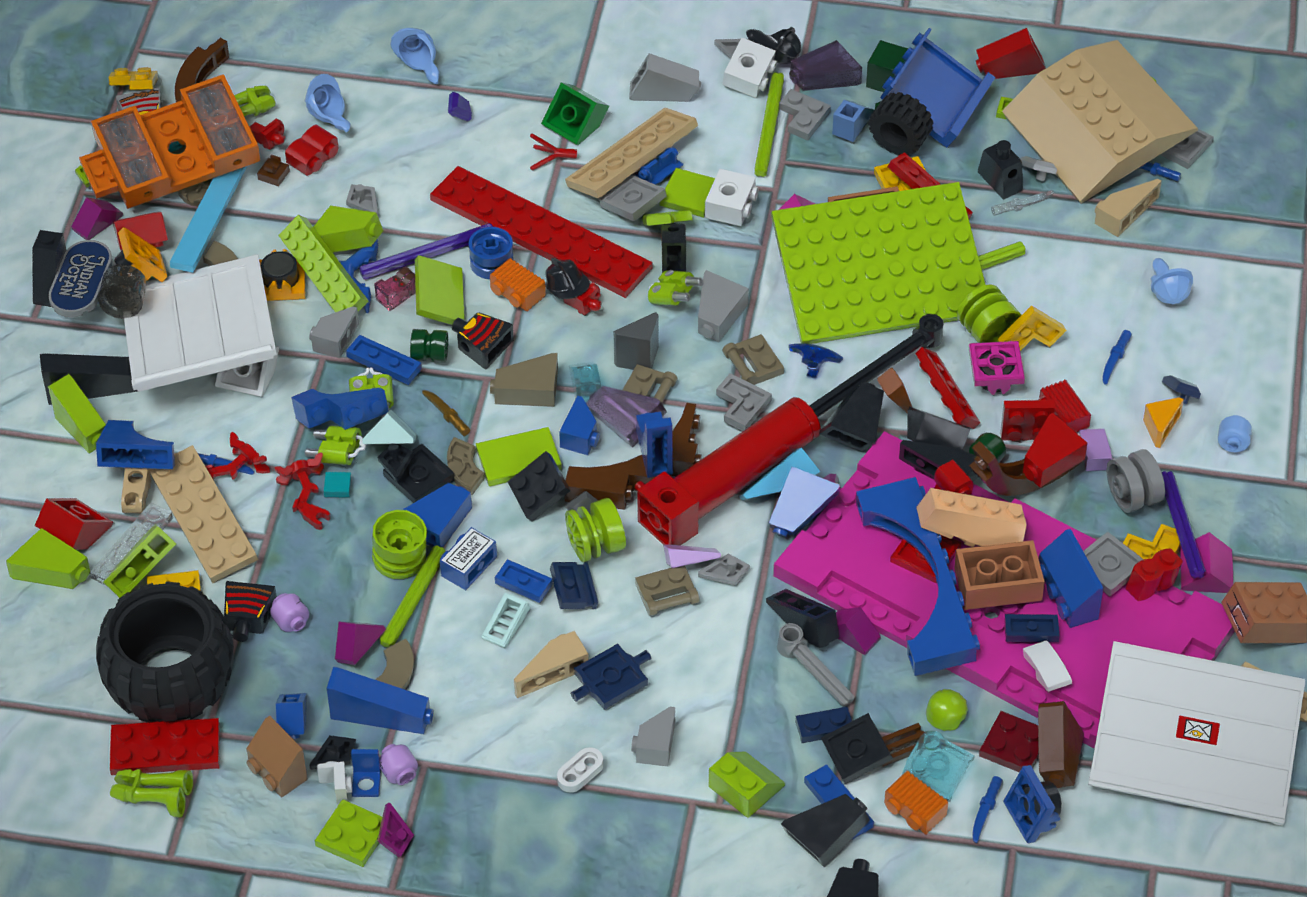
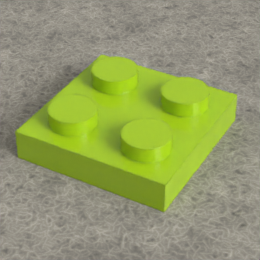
M342 799L315 839V846L364 867L379 844L377 840L382 816Z

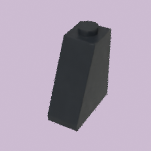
M40 230L32 247L33 304L51 307L49 291L67 250L63 233Z
M860 383L847 394L820 429L819 434L862 452L874 445L884 390L875 387L872 383Z
M844 794L785 819L781 825L794 841L825 867L870 819L865 812L868 808L857 797L852 800L847 794Z

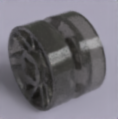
M122 264L112 266L106 270L98 296V302L102 310L112 317L121 319L138 314L142 309L147 287L146 278L143 273L133 266Z

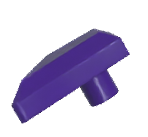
M450 93L448 113L467 122L471 120L472 112L469 101L459 93Z

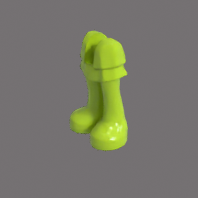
M268 86L246 88L245 91L234 95L239 106L246 104L240 107L244 117L250 114L256 117L258 114L270 110L276 104L274 97L270 95L271 92Z
M131 769L118 771L114 778L117 784L112 785L110 796L123 802L129 801L134 804L137 802L163 803L166 805L171 816L181 818L185 811V795H190L192 791L193 775L190 770L157 774L142 773L140 769L135 771ZM144 786H160L168 788H144Z

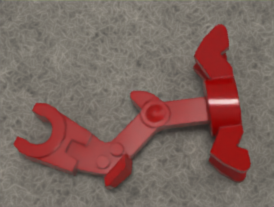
M234 432L230 433V446L233 448V455L239 456L228 465L217 467L212 465L205 466L213 481L217 476L228 474L234 480L238 474L237 470L245 463L249 465L254 463L256 473H270V468L266 464H262L267 461V457L264 455L259 456V453L251 445L240 441Z
M322 452L315 455V459L297 460L285 468L281 466L275 467V472L280 474L276 478V483L288 485L292 478L300 481L303 489L299 498L295 499L292 510L293 512L298 510L303 515V519L317 530L323 528L322 522L318 519L325 518L329 521L330 513L326 509L307 503L311 492L319 493L318 486L311 483L308 476L311 473L317 475L322 473L324 465L321 463L323 459Z

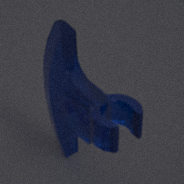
M801 343L789 344L788 346L790 351L799 353L802 356V363L808 365L807 377L816 379L821 365L826 361L840 363L843 360L841 355L822 346Z

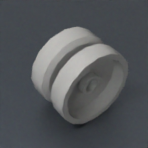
M1140 449L1130 453L1128 458L1120 456L1111 459L1107 463L1106 472L1110 491L1114 500L1124 512L1131 513L1141 509L1143 505L1151 506L1164 499L1165 486L1162 472L1157 461L1148 450Z

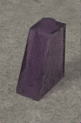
M835 40L791 60L789 76L791 81L797 84L802 91L858 86L862 82V66Z
M602 386L598 391H595L586 402L592 414L632 448L639 442L636 432V415L661 412L663 417L667 413L663 404L657 398L607 386Z

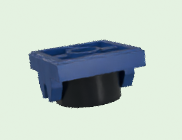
M1031 765L1023 766L1003 802L1025 841L1033 843L1036 842L1040 833L1047 832L1057 826L1055 822L1061 819L1059 815L1062 803L1059 791L1054 783L1050 781L1040 782Z

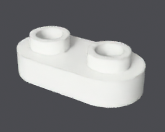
M591 747L579 751L558 770L557 783L560 789L572 793L585 786L603 769L602 753L598 749ZM592 763V764H594V765H593V766H587L586 764Z

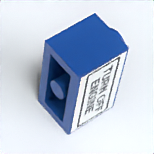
M471 527L465 534L459 536L456 544L449 551H445L441 556V576L466 591L497 558L496 541Z

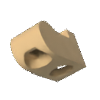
M125 468L121 498L123 513L144 514L146 498L152 481L149 468ZM139 473L143 477H132V474Z

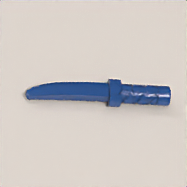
M1147 162L1139 167L1150 171L1152 175H1162L1177 182L1181 178L1180 172L1161 167L1160 163L1157 162L1154 164Z
M1123 330L1117 344L1110 351L1111 355L1103 372L1104 384H1108L1118 359H1121L1125 353L1124 349L1132 336V333L1128 330Z
M198 453L204 465L217 467L228 465L232 462L231 460L218 458L215 454L204 455ZM246 465L241 466L237 470L238 472L250 475L254 474V470Z
M998 776L992 778L987 793L981 798L980 808L972 833L975 843L979 841L989 811L995 807L996 795L1003 782Z

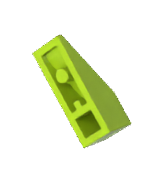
M154 524L107 576L103 583L119 598L127 592H130L176 543L159 526Z

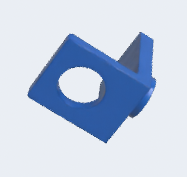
M352 749V797H379L381 776L379 750ZM363 779H370L374 782L373 787L369 790L360 789L358 784Z

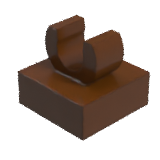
M271 154L270 158L266 160L258 171V180L279 187L290 172L289 164L281 162L280 157Z

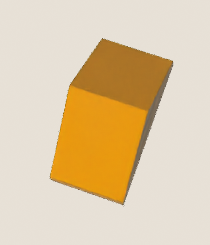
M1177 397L1145 405L1143 421L1155 447L1160 448L1178 421L1181 416L1184 399Z

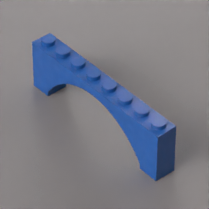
M916 477L856 491V506L863 526L872 525L906 540L924 556L936 577L938 598L930 619L914 639L907 641V655L914 676L975 662L976 650H980L978 637L976 634L972 635L970 630L972 628L969 613H964L962 608L964 606L963 595L961 591L957 592L955 585H957L953 569L949 570L947 566L949 564L948 553L945 548L941 549V535L921 528L917 506L926 495L923 486H919Z

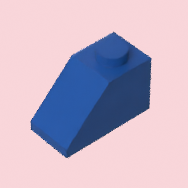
M577 396L559 431L560 448L588 456L592 447L597 446L600 433L597 432V421L583 397Z
M307 693L280 694L276 702V721L292 739L300 738V734H304L306 731Z

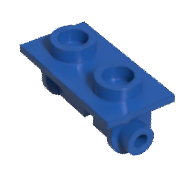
M674 147L667 148L663 154L658 156V159H654L646 166H642L640 171L634 176L655 185L659 184L670 176L676 168L683 166V163L677 160V149Z

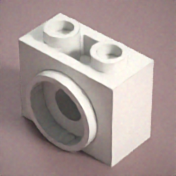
M741 38L724 72L722 85L756 98L759 91H764L766 88L768 73L772 74L776 67L777 61L774 60L775 50Z
M719 169L705 201V218L742 226L745 217L749 218L752 201H756L759 188L756 187V177Z

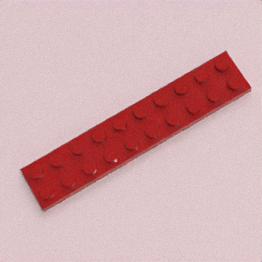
M457 166L430 193L431 201L480 226L491 223L493 227L507 231L514 243L550 261L553 257L559 261L566 259L574 261L578 269L590 281L624 298L653 269L652 261L460 166Z

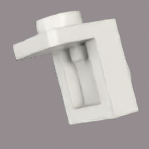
M330 761L318 764L319 783L334 782L337 805H339L342 799L348 801L347 793H352L351 776L346 777L344 762Z

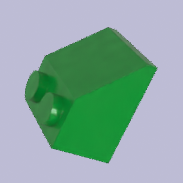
M561 82L541 124L574 144L579 145L600 127L609 105L574 85Z

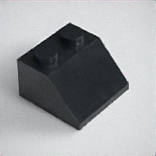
M909 406L907 416L908 439L915 442L955 447L963 450L970 429Z

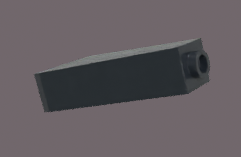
M40 354L41 373L49 405H52L48 386L68 374L72 376L87 399L138 392V390H133L129 357Z

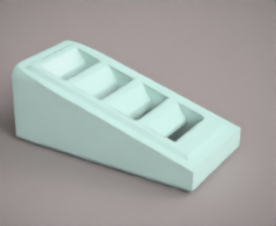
M505 592L481 636L482 639L506 648L529 612V603ZM512 608L516 610L517 613L514 614L512 612L507 611V609ZM503 615L512 618V622L503 619ZM500 623L509 628L505 630L498 627L497 624ZM496 631L503 634V639L491 635L492 632Z

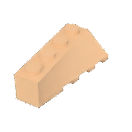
M930 488L917 506L921 528L950 539L953 536L958 537L964 544L971 547L975 545L988 546L1022 542L1024 540L1026 521L1022 505Z

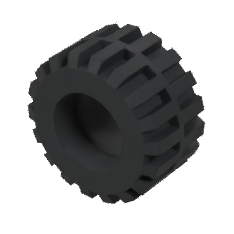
M893 92L883 98L870 116L868 125H870L869 130L873 133V138L879 142L880 146L897 155L904 152L909 155L919 150L933 130L932 125L934 123L933 119H931V113L926 110L927 107L921 104L917 98L914 99L911 95H904L902 92H897V94Z

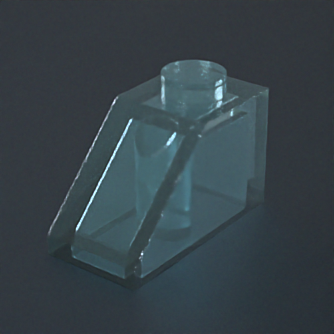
M587 362L569 365L575 399L577 396H581L586 404L601 402V381L597 364Z

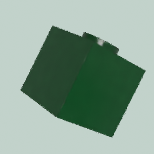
M880 40L867 62L866 87L884 92L883 84L890 76H895L892 71L900 61L902 63L905 61L902 59V56L908 48Z

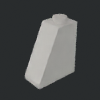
M649 53L630 82L629 99L633 101L689 102L692 96L699 92L701 87L699 70Z
M706 270L703 276L698 313V333L705 338L720 342L747 307L749 288Z

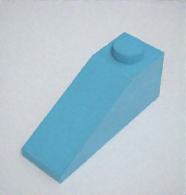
M801 447L743 492L739 498L746 500L782 492L791 467L813 475L818 474L820 470Z

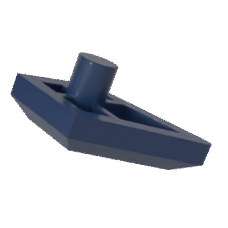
M1172 375L1163 377L1162 383L1181 393L1180 398L1184 399V404H1188L1190 396L1197 399L1200 398L1201 393L1197 385Z

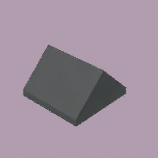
M657 312L613 331L614 364L616 367L634 370L638 364L652 369L659 348V315Z

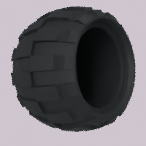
M166 581L165 584H146L140 586V589L132 593L127 592L120 597L115 608L109 609L106 613L96 644L98 670L102 683L110 696L128 714L134 713L139 720L145 722L193 719L203 714V710L209 705L213 706L220 699L225 686L230 681L234 663L232 634L229 630L228 622L218 606L211 599L209 600L202 591L192 586L188 588L180 586L178 582ZM163 649H181L191 654L187 659L167 667H148L142 665L147 657Z

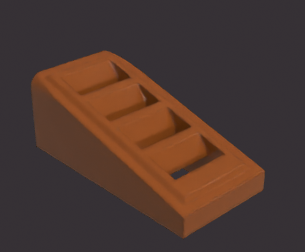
M890 368L879 376L877 381L886 395L908 414L909 406L912 407L907 391L896 371Z

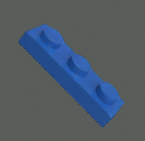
M359 335L346 350L348 358L373 368L378 372L390 375L392 378L407 385L422 370L421 362L362 335Z
M827 764L804 777L805 785L821 804L844 794H847L852 800L855 799ZM869 815L870 821L852 839L874 827V821Z

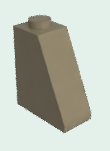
M550 353L496 369L495 379L490 381V394H494L495 404L554 407L558 377V353Z

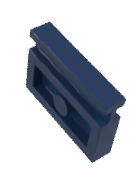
M552 562L550 572L560 609H585V607L596 609L598 599L588 562L583 564H577V562Z

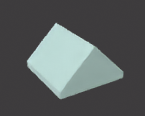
M390 410L366 434L362 441L363 444L414 443L416 433Z

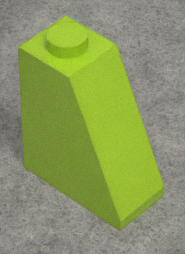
M331 205L313 226L332 253L370 247L384 231L376 212Z
M68 374L48 386L54 416L70 435L88 453L96 450V442L106 424L72 376Z
M42 528L6 560L9 576L12 579L74 589L80 582H84L91 573L88 558Z

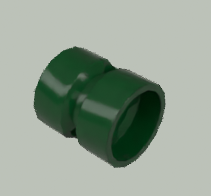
M413 329L410 342V358L417 361H426L427 358H431L432 362H446L449 345L448 331L433 330L429 334L426 329Z

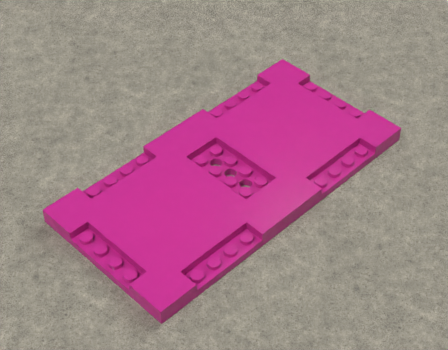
M884 431L875 444L857 463L856 472L841 488L839 494L826 506L806 532L801 530L776 560L773 576L837 611L861 607L878 633L907 648V641L914 639L930 619L938 598V585L890 562L891 555L903 539L889 531L872 525L863 526L856 506V491L916 477L919 486H923L927 494L930 488L935 487L936 482L933 478L900 460L899 451L902 440ZM973 484L972 496L1009 502ZM1016 498L1011 502L1022 505L1026 521L1023 541H1034L1038 559L1040 552L1067 529L1072 530L1083 551L1096 541V539ZM953 536L952 539L961 542L960 549L971 548V546L964 544L960 538ZM955 557L948 565V569H953L954 573ZM957 582V585H955V588H956V591H957V592L960 591V590H959V586H958V582ZM1044 582L1042 601L964 610L963 606L964 613H969L972 622L970 630L972 635H977L980 650H976L975 662L946 669L1038 718L1039 704L1064 701L1084 732L1082 743L1095 748L1113 641L1214 661L1235 631L1223 605L1197 591L1190 595L1171 586L1166 590L1156 591L1154 595L1146 600L1137 601L1126 590L1127 583L1111 596L1103 591L1098 620L1069 628L1065 619L1060 618L1055 600H1051L1048 596ZM993 612L997 614L998 617L990 619L986 617L985 614ZM1005 614L1058 615L1059 642H1049V644L1065 665L1072 679V684L1049 692L1036 679L1035 669L1023 655V648L1040 642H1006Z

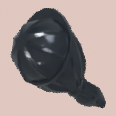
M793 27L782 29L772 35H766L756 29L746 31L750 41L775 50L774 60L779 64L792 63L801 52V42L795 34V28Z

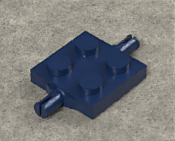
M619 644L603 651L574 668V674L583 686L571 691V697L577 702L581 698L590 695L595 698L604 710L648 685V678L640 670V665L651 660L650 653L644 650L633 657L626 653Z

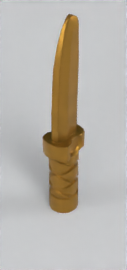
M427 390L422 391V394L444 414L443 418L448 423L453 424L463 436L470 433V428L458 417V413L453 408L451 409L434 393Z

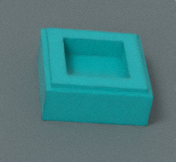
M325 472L324 497L350 498L351 472Z

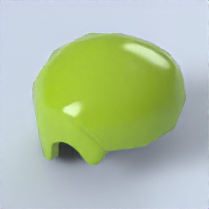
M951 689L937 691L928 701L925 712L927 721L933 727L943 731L957 729L966 718L968 712L967 700L960 693Z

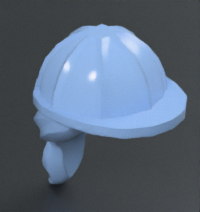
M404 28L397 31L392 36L390 43L393 52L407 66L412 69L423 70L429 81L438 84L439 70L434 63L436 50L432 37L424 30L418 28Z
M329 74L316 76L310 82L305 97L308 112L316 119L331 123L338 130L348 132L350 122L342 117L345 104L336 79Z
M1156 258L1153 261V269L1156 275L1150 278L1152 292L1163 303L1171 305L1181 303V301L1188 297L1193 284L1191 271L1182 268L1169 270V266L1163 259Z

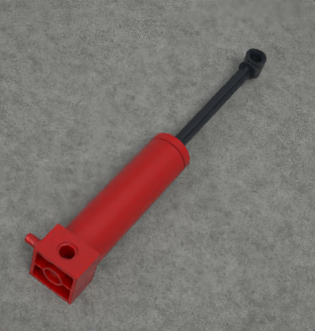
M935 314L922 316L919 320V326L913 329L910 337L811 405L797 397L789 399L675 478H672L664 471L646 484L638 481L635 484V489L637 490L638 522L663 545L681 546L698 534V520L773 469L796 449L803 448L819 437L821 426L818 417L844 400L853 388L862 382L869 383L919 347H938L942 342L944 323L942 318Z

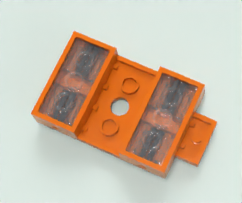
M224 74L180 89L181 101L140 115L136 106H132L92 120L94 138L100 150L79 157V160L96 199L119 191L126 208L129 209L259 162L258 144ZM178 141L180 144L186 145V149L180 154H172L168 151L169 145Z

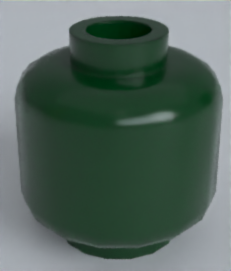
M985 432L981 434L969 447V453L975 455L972 447L980 441L996 457L998 463L1006 455L1005 443L999 436L993 433Z

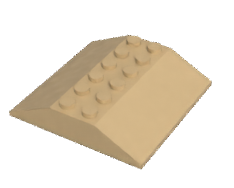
M1118 40L1077 49L1038 73L1002 111L1007 120L1040 158L1055 165L1057 168L1055 175L1080 204L1198 131L1196 125Z

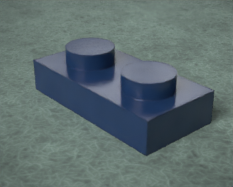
M1005 614L1006 642H1043L1046 640L1048 642H1059L1058 615Z
M847 706L797 715L795 722L801 743L821 740V737L852 722Z

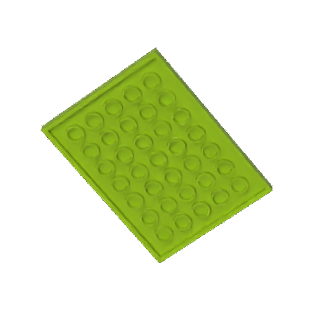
M959 182L774 210L771 212L801 345L918 327L920 318L926 314L940 316L943 323L957 321V311L961 302L973 290L985 285Z

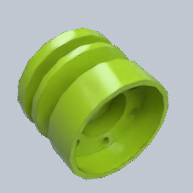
M992 284L983 285L973 290L961 302L957 311V319L978 343L999 342L998 338L1021 316L1020 312L1011 302H1008V299L1000 289Z
M610 498L592 502L590 514L583 506L578 507L577 512L573 509L566 511L565 522L568 538L581 562L590 561L591 555L593 558H599L601 547L607 554L625 549L626 537L622 521Z
M393 510L384 513L373 525L372 561L375 568L382 575L392 579H405L414 576L421 569L426 560L427 528L424 521L417 514L407 510Z

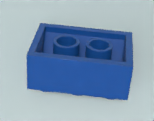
M1067 529L1040 552L1039 563L1048 596L1051 600H1055L1060 618L1065 619L1069 628L1099 619L1103 586L1072 530Z

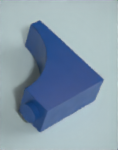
M661 412L636 415V432L647 478L656 477L664 471L667 474H673L671 417L663 418Z
M108 420L96 442L97 467L173 469L175 466L174 442L154 440L140 435L134 430L133 421Z

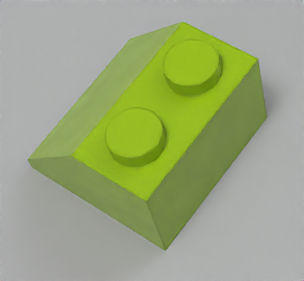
M746 751L727 752L709 768V788L747 818L753 815L785 786L783 780Z

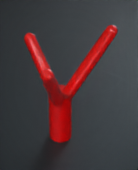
M530 134L532 139L543 145L535 144L533 145L534 149L553 153L530 167L531 170L557 157L577 158V149L556 148L535 134Z

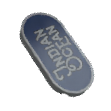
M84 240L73 244L66 250L49 291L50 305L58 315L69 318L79 317L83 315L82 313L86 311L89 313L96 307L113 264L112 254L107 245L95 240Z

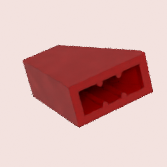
M1027 28L976 50L979 59L975 61L980 73L985 72L987 74L989 72L996 77L995 79L1033 75L1046 69L1043 57Z
M1051 413L1025 455L1023 473L1028 480L1033 481L1038 487H1042L1085 460L1088 442L1058 416Z

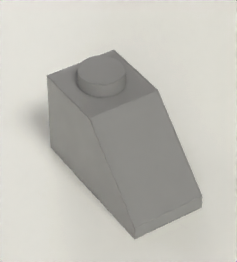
M352 306L320 318L316 327H312L309 335L314 352L341 358L359 325L357 307Z
M668 707L640 725L638 736H633L631 748L632 752H636V763L659 766L669 765L675 728V707Z

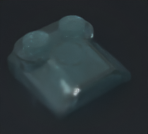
M926 731L921 735L907 759L902 775L909 771L919 780H922L923 783H926L927 786H930L940 796H943L944 799H947L948 802H951L953 793L971 761L975 759V755L945 740L944 736L937 731Z

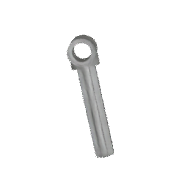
M793 623L783 625L779 631L778 652L787 658L796 657L842 706H849L854 700V695L807 647L808 642L803 637L802 629Z

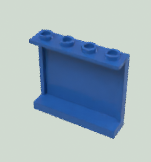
M928 28L924 34L919 32L912 41L914 48L909 47L904 53L902 59L905 61L903 63L900 61L892 71L895 76H890L883 84L882 88L885 91L880 98L883 100L886 95L893 92L895 94L902 92L904 95L909 94L912 98H917L921 104L927 107L926 110L932 115L931 119H933L934 124L932 125L933 130L929 135L947 148L959 135L996 77L988 72L982 79L930 41L927 36L932 29Z

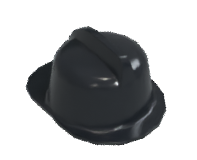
M555 257L551 258L552 264L545 272V287L555 297L559 299H572L588 290L590 281L578 269L574 261L570 259L559 261Z

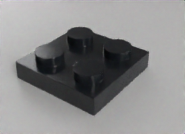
M423 444L412 450L414 456L399 481H395L387 470L383 469L384 477L412 503L450 483L455 477L454 472Z
M547 451L508 481L521 509L530 521H534L571 491L552 455Z
M869 713L821 737L845 784L893 760Z

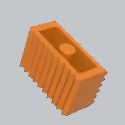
M511 258L490 274L491 290L496 295H502L509 299V302L516 308L521 307L528 311L529 308L531 309L532 306H535L546 295L544 279H541L536 274L534 275L533 272H530L526 267L516 263Z
M906 771L885 791L884 803L887 809L892 814L901 815L912 829H919L924 834H928L947 815V799H944L943 796H940L930 786H927L926 783H923L922 780H919L909 771Z

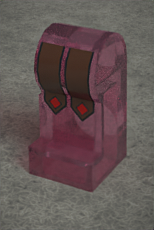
M404 267L395 276L390 277L386 281L380 279L374 283L376 300L389 311L396 308L416 293L415 273L408 267Z

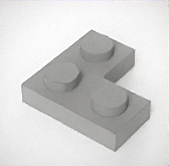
M790 89L779 102V110L795 116L788 125V132L809 140L831 112V105Z
M731 373L716 389L717 396L733 403L724 415V422L741 431L750 427L772 400L771 393Z

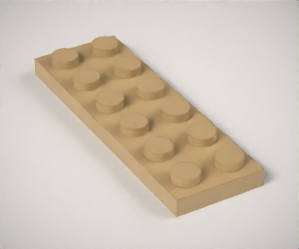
M663 108L565 179L567 187L595 198L606 195L613 187L621 184L624 179L639 171L642 166L654 160L667 148L672 147L682 137L687 136L698 126L696 118Z
M193 445L174 454L175 466L173 469L149 468L151 477L212 584L258 560L254 549Z

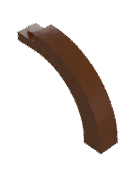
M220 37L216 42L209 45L206 50L198 46L187 57L176 78V102L181 101L180 89L205 81L215 69L229 58L228 42Z
M979 441L972 447L976 457L969 466L993 492L1005 496H1016L1033 492L1053 483L1080 463L1044 486L1038 487L1033 481L1028 480L1023 473L1025 459L1010 463H998L996 457Z

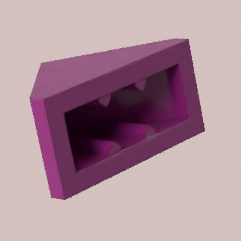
M86 197L71 227L82 238L90 240L113 224L112 221L123 217V212L108 201Z
M861 607L841 609L836 612L839 631L838 639L861 654L866 655L881 639V635Z
M339 621L335 652L336 661L338 663L355 665L386 630L384 625Z

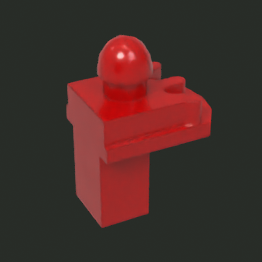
M277 118L267 126L257 122L249 126L256 142L262 144L265 149L270 150L275 145H282L286 138L283 136L284 124Z
M592 282L585 293L572 299H563L564 303L577 309L578 313L586 315L591 310L598 311L601 308V301H599L601 296L600 288Z

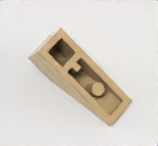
M1155 179L1110 194L1104 201L1101 200L1097 204L1094 211L1096 213L1095 224L1119 237L1159 198L1162 181Z
M575 631L561 634L555 639L550 640L514 678L515 696L517 698L575 675L574 668L589 660L588 652Z

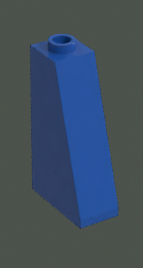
M333 667L326 688L331 719L424 734L427 724L431 725L434 710L430 709L429 697Z

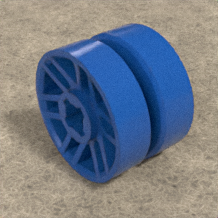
M485 227L474 232L469 239L471 270L481 278L490 279V274L509 258L514 260L511 235L498 227Z

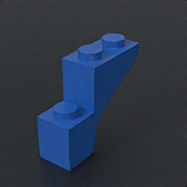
M382 388L338 394H325L315 389H310L291 397L295 418L309 429L332 420L346 430L389 412L385 390Z

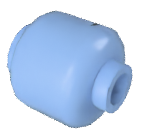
M1238 415L1223 419L1218 431L1219 445L1229 452L1238 453L1247 449L1251 442L1252 434L1250 422Z

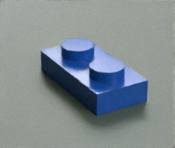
M508 559L494 577L495 584L538 603H541L553 585L552 578Z

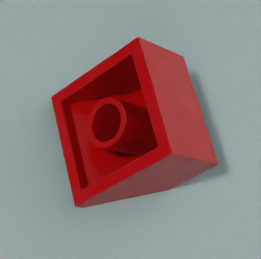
M160 211L112 221L120 250L123 249L118 232L123 227L154 247L164 246L163 241L168 240L163 215Z
M46 498L34 526L44 529L75 550H86L112 527L113 521L77 498Z

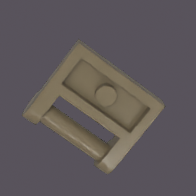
M762 334L736 344L728 343L722 349L726 358H730L742 376L741 379L753 385L784 374L783 365ZM741 354L745 356L755 372L748 369L740 357Z
M637 364L617 398V405L642 414L660 412L663 400L670 388L675 386L678 378L672 372L667 371L663 373ZM656 383L661 384L653 400L647 403L646 401Z
M685 566L668 568L635 577L636 587L649 616L656 615L657 611L689 602L692 605L700 601L697 589L694 588Z

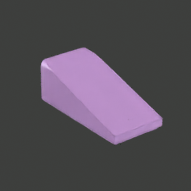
M1105 429L1079 430L1080 436L1088 442L1084 460L1085 470H1106L1107 463L1112 459Z
M663 545L666 563L672 568L721 557V553L715 548Z

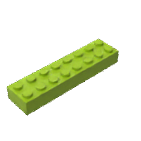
M297 215L278 235L335 312L352 306L357 307L359 312L369 302L306 217Z

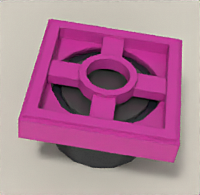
M1018 341L969 343L974 386H981L992 395H995L996 392L1005 394L1011 385L1024 384L1025 376Z

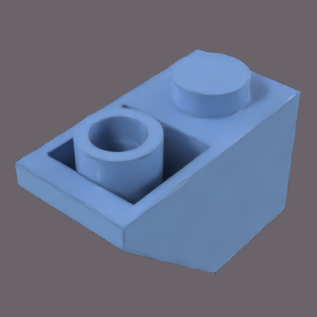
M843 100L833 114L832 134L854 142L869 121L874 109L853 101Z

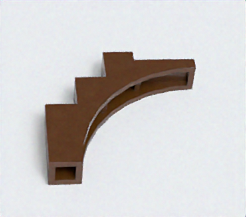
M686 403L682 417L672 431L673 474H669L670 476H678L702 459V454H698L696 434H693L694 429L698 430L700 425V415L696 414V404ZM642 455L608 466H569L565 481L571 491L564 496L565 502H570L584 491H587L597 500L610 498L616 509L625 510L627 500H631L633 491H637L635 484L638 481L646 484L655 477L647 478Z

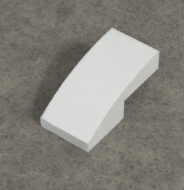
M1047 640L1023 648L1024 658L1035 669L1036 679L1048 692L1072 684V679L1065 665Z

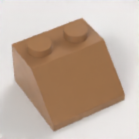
M268 716L246 748L248 756L246 763L252 773H258L263 778L264 784L270 791L275 790L282 798L307 780L303 749L271 716Z

